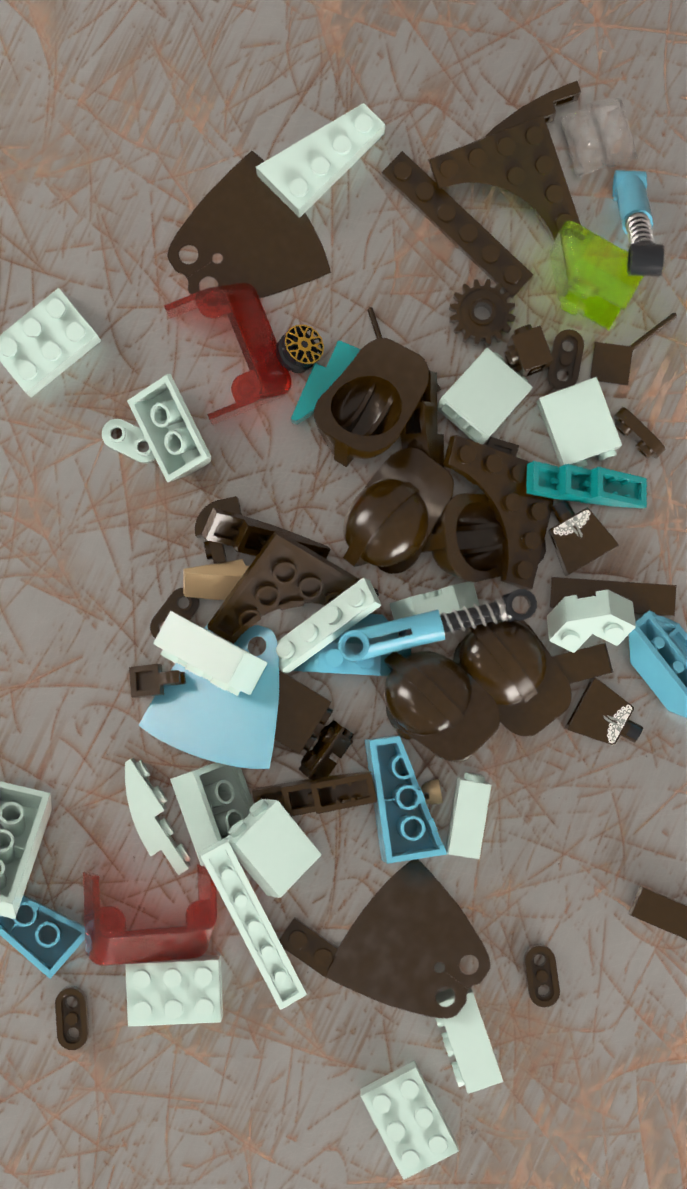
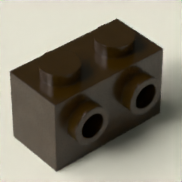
M531 324L514 330V335L511 336L506 346L507 351L504 352L508 366L510 368L515 367L516 372H519L521 377H529L547 370L554 360L541 326L532 328Z

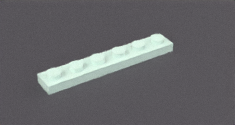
M224 838L198 852L279 1009L281 1010L306 996L307 994L228 840Z

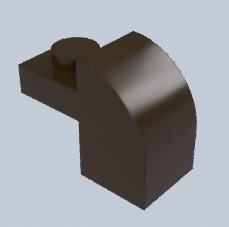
M237 496L217 500L204 507L196 519L195 536L197 538L203 537V529L213 508L242 515ZM212 541L204 542L207 560L213 559L214 564L227 562L224 544Z

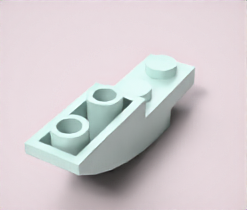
M132 758L125 762V786L128 805L136 830L150 856L162 850L176 873L180 875L189 869L191 865L188 861L192 858L182 843L177 846L171 837L174 834V830L165 818L160 820L157 816L167 809L164 804L168 801L165 794L158 785L153 788L147 779L151 774L141 760L136 762Z

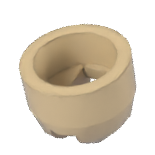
M439 779L427 781L421 786L422 792L428 793L424 795L427 804L443 803Z

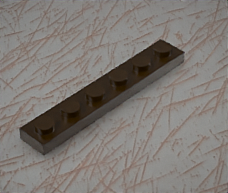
M403 151L381 172L383 178L497 285L499 283L502 284L501 289L505 293L510 292L511 298L533 277L534 274L446 191L442 188L438 189L436 182Z

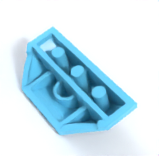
M649 610L635 621L636 627L629 634L630 663L668 711L687 718V633L679 623L656 615Z
M369 614L346 632L388 622L384 615ZM398 633L369 639V644L372 645L396 639L399 636ZM340 635L293 670L388 676L391 670L384 660L391 653L355 662L348 661L341 656L338 643L342 636ZM351 637L346 641L345 649L349 654L357 655L362 651L363 643L359 638ZM411 648L397 652L405 658L411 654Z

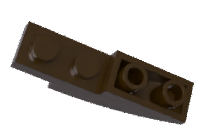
M429 371L428 386L400 434L402 449L418 448L424 451L444 467V434H438L437 372Z

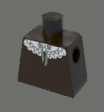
M566 500L551 507L559 524L549 529L548 533L565 576L619 546L617 541L588 507L575 514Z
M591 678L565 729L610 745H615L620 735L635 743L642 733L643 726L629 720L634 710L630 703L599 679Z

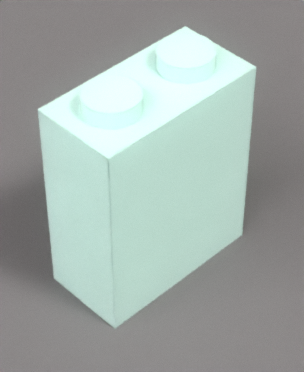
M486 348L437 403V410L470 439L483 445L523 401L533 387L528 383L525 376L521 377L519 372H515L510 368L501 355Z
M597 377L540 397L537 400L538 408L560 466L569 464L584 468L588 466L587 460L598 456L599 461L617 455L615 450L620 448L622 443Z
M465 772L464 778L457 777L445 848L450 855L480 859L491 784L485 781L483 775Z
M262 799L250 808V814L243 821L235 823L229 829V835L226 839L240 864L268 896L281 898L322 854L278 800Z

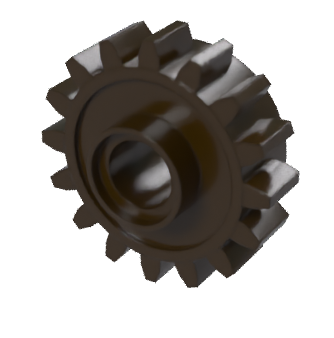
M474 279L473 288L471 289L468 285L463 284L462 291L464 294L455 292L453 296L458 304L454 303L449 306V310L455 312L449 318L450 323H457L454 333L462 332L464 334L462 341L466 342L472 339L474 340L475 347L478 346L480 341H484L488 347L491 345L493 338L498 342L502 341L501 331L509 333L511 327L506 322H514L516 317L513 314H509V311L515 308V303H507L511 295L510 292L501 294L502 284L500 283L495 288L490 287V279L486 280L484 286H480L478 279ZM485 307L489 310L490 317L480 320L475 316L474 309Z

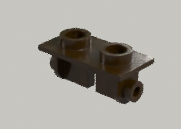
M332 720L329 725H326L321 730L319 740L313 749L305 753L298 770L309 779L329 776L337 765L335 761L329 758L330 755L333 753L342 758L353 743L351 739L354 734L335 720Z

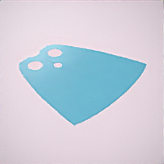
M254 625L246 630L234 643V645L249 652L248 643L252 638L258 636L266 641L265 651L256 657L266 661L267 665L251 695L240 691L237 696L227 690L225 691L210 683L209 680L175 663L171 671L179 670L180 672H185L186 684L164 686V695L153 698L139 726L160 741L202 759L240 768L269 769L273 753L279 704V656L276 653L278 644L274 632L269 628Z

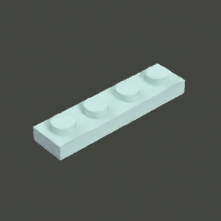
M363 577L278 640L276 653L279 656L280 670L289 674L379 608L381 602L371 581Z

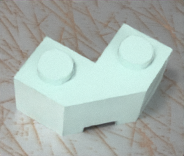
M463 582L389 604L393 618L396 620L437 609L440 615L442 611L447 614L451 613L453 609L456 611L462 610L463 606L466 608H471L474 604L479 606V601L474 583Z
M610 590L596 591V596L579 599L577 595L566 596L547 615L549 641L573 653L592 634L618 646L636 627L633 602Z

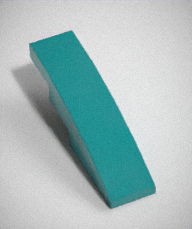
M533 461L527 464L526 493L586 504L643 509L647 507V478L602 467L586 469L569 464L558 467Z

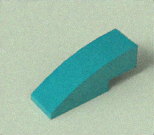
M338 340L327 367L314 364L292 414L291 423L298 425L314 414L315 405L320 396L340 377L361 349Z

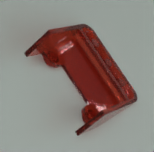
M242 282L210 287L164 305L170 319L196 308L199 309L204 317L209 319H217L228 315L250 371L237 376L232 383L231 391L236 403L207 414L212 425L282 398L289 393L292 386L289 371L277 359L275 351L277 341L258 293L252 285Z
M197 864L198 900L193 901L186 910V926L126 931V920L121 910L113 906L100 907L99 875L89 871L83 872L85 951L89 960L97 965L106 966L190 959L202 956L208 949L217 920V890L205 865Z

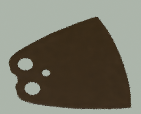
M254 151L249 152L209 191L184 222L169 246L167 253L169 262L176 272L185 275L189 284V293L194 301L201 306H225L263 298L331 273L322 243L308 216L304 213L299 218L257 176L256 166L265 161ZM192 245L197 249L198 258L194 263L185 264L180 260L179 252L183 246ZM216 253L221 254L223 257L222 262L219 264L212 262V256ZM207 276L215 278L218 282V290L213 295H205L199 288L200 281Z
M415 859L397 871L363 909L340 944L326 977L348 989L395 1008L428 1017L452 1018L466 1004L468 990L473 985H478L488 974L491 964L483 942L462 909L419 859ZM467 955L475 956L479 962L477 971L471 975L462 973L459 967L461 959ZM438 962H442L445 965L442 973H437L434 969L435 964ZM442 987H450L455 992V1000L450 1006L443 1007L436 1001V994Z

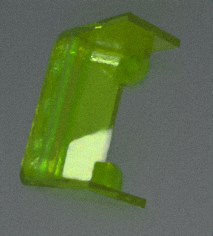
M566 220L549 252L557 297L562 303L560 308L574 316L578 313L609 331L620 310L626 309L644 276H628L627 251L583 226Z

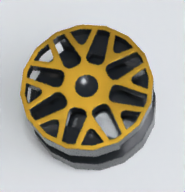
M302 324L291 327L277 342L275 351L277 359L284 368L294 373H303L319 361L323 355L324 344L316 330Z

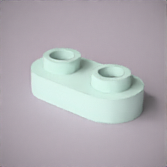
M112 419L104 425L102 439L109 448L140 463H150L155 460L150 446L147 452L139 451V444L147 442L140 428L122 419ZM117 428L121 429L122 436L119 439H113L111 436L112 431Z

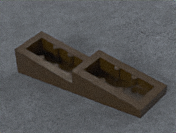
M552 577L550 608L554 609L566 596L577 595L579 599L596 596V591L610 590L632 601L634 614H645L650 610L656 615L675 616L677 585Z

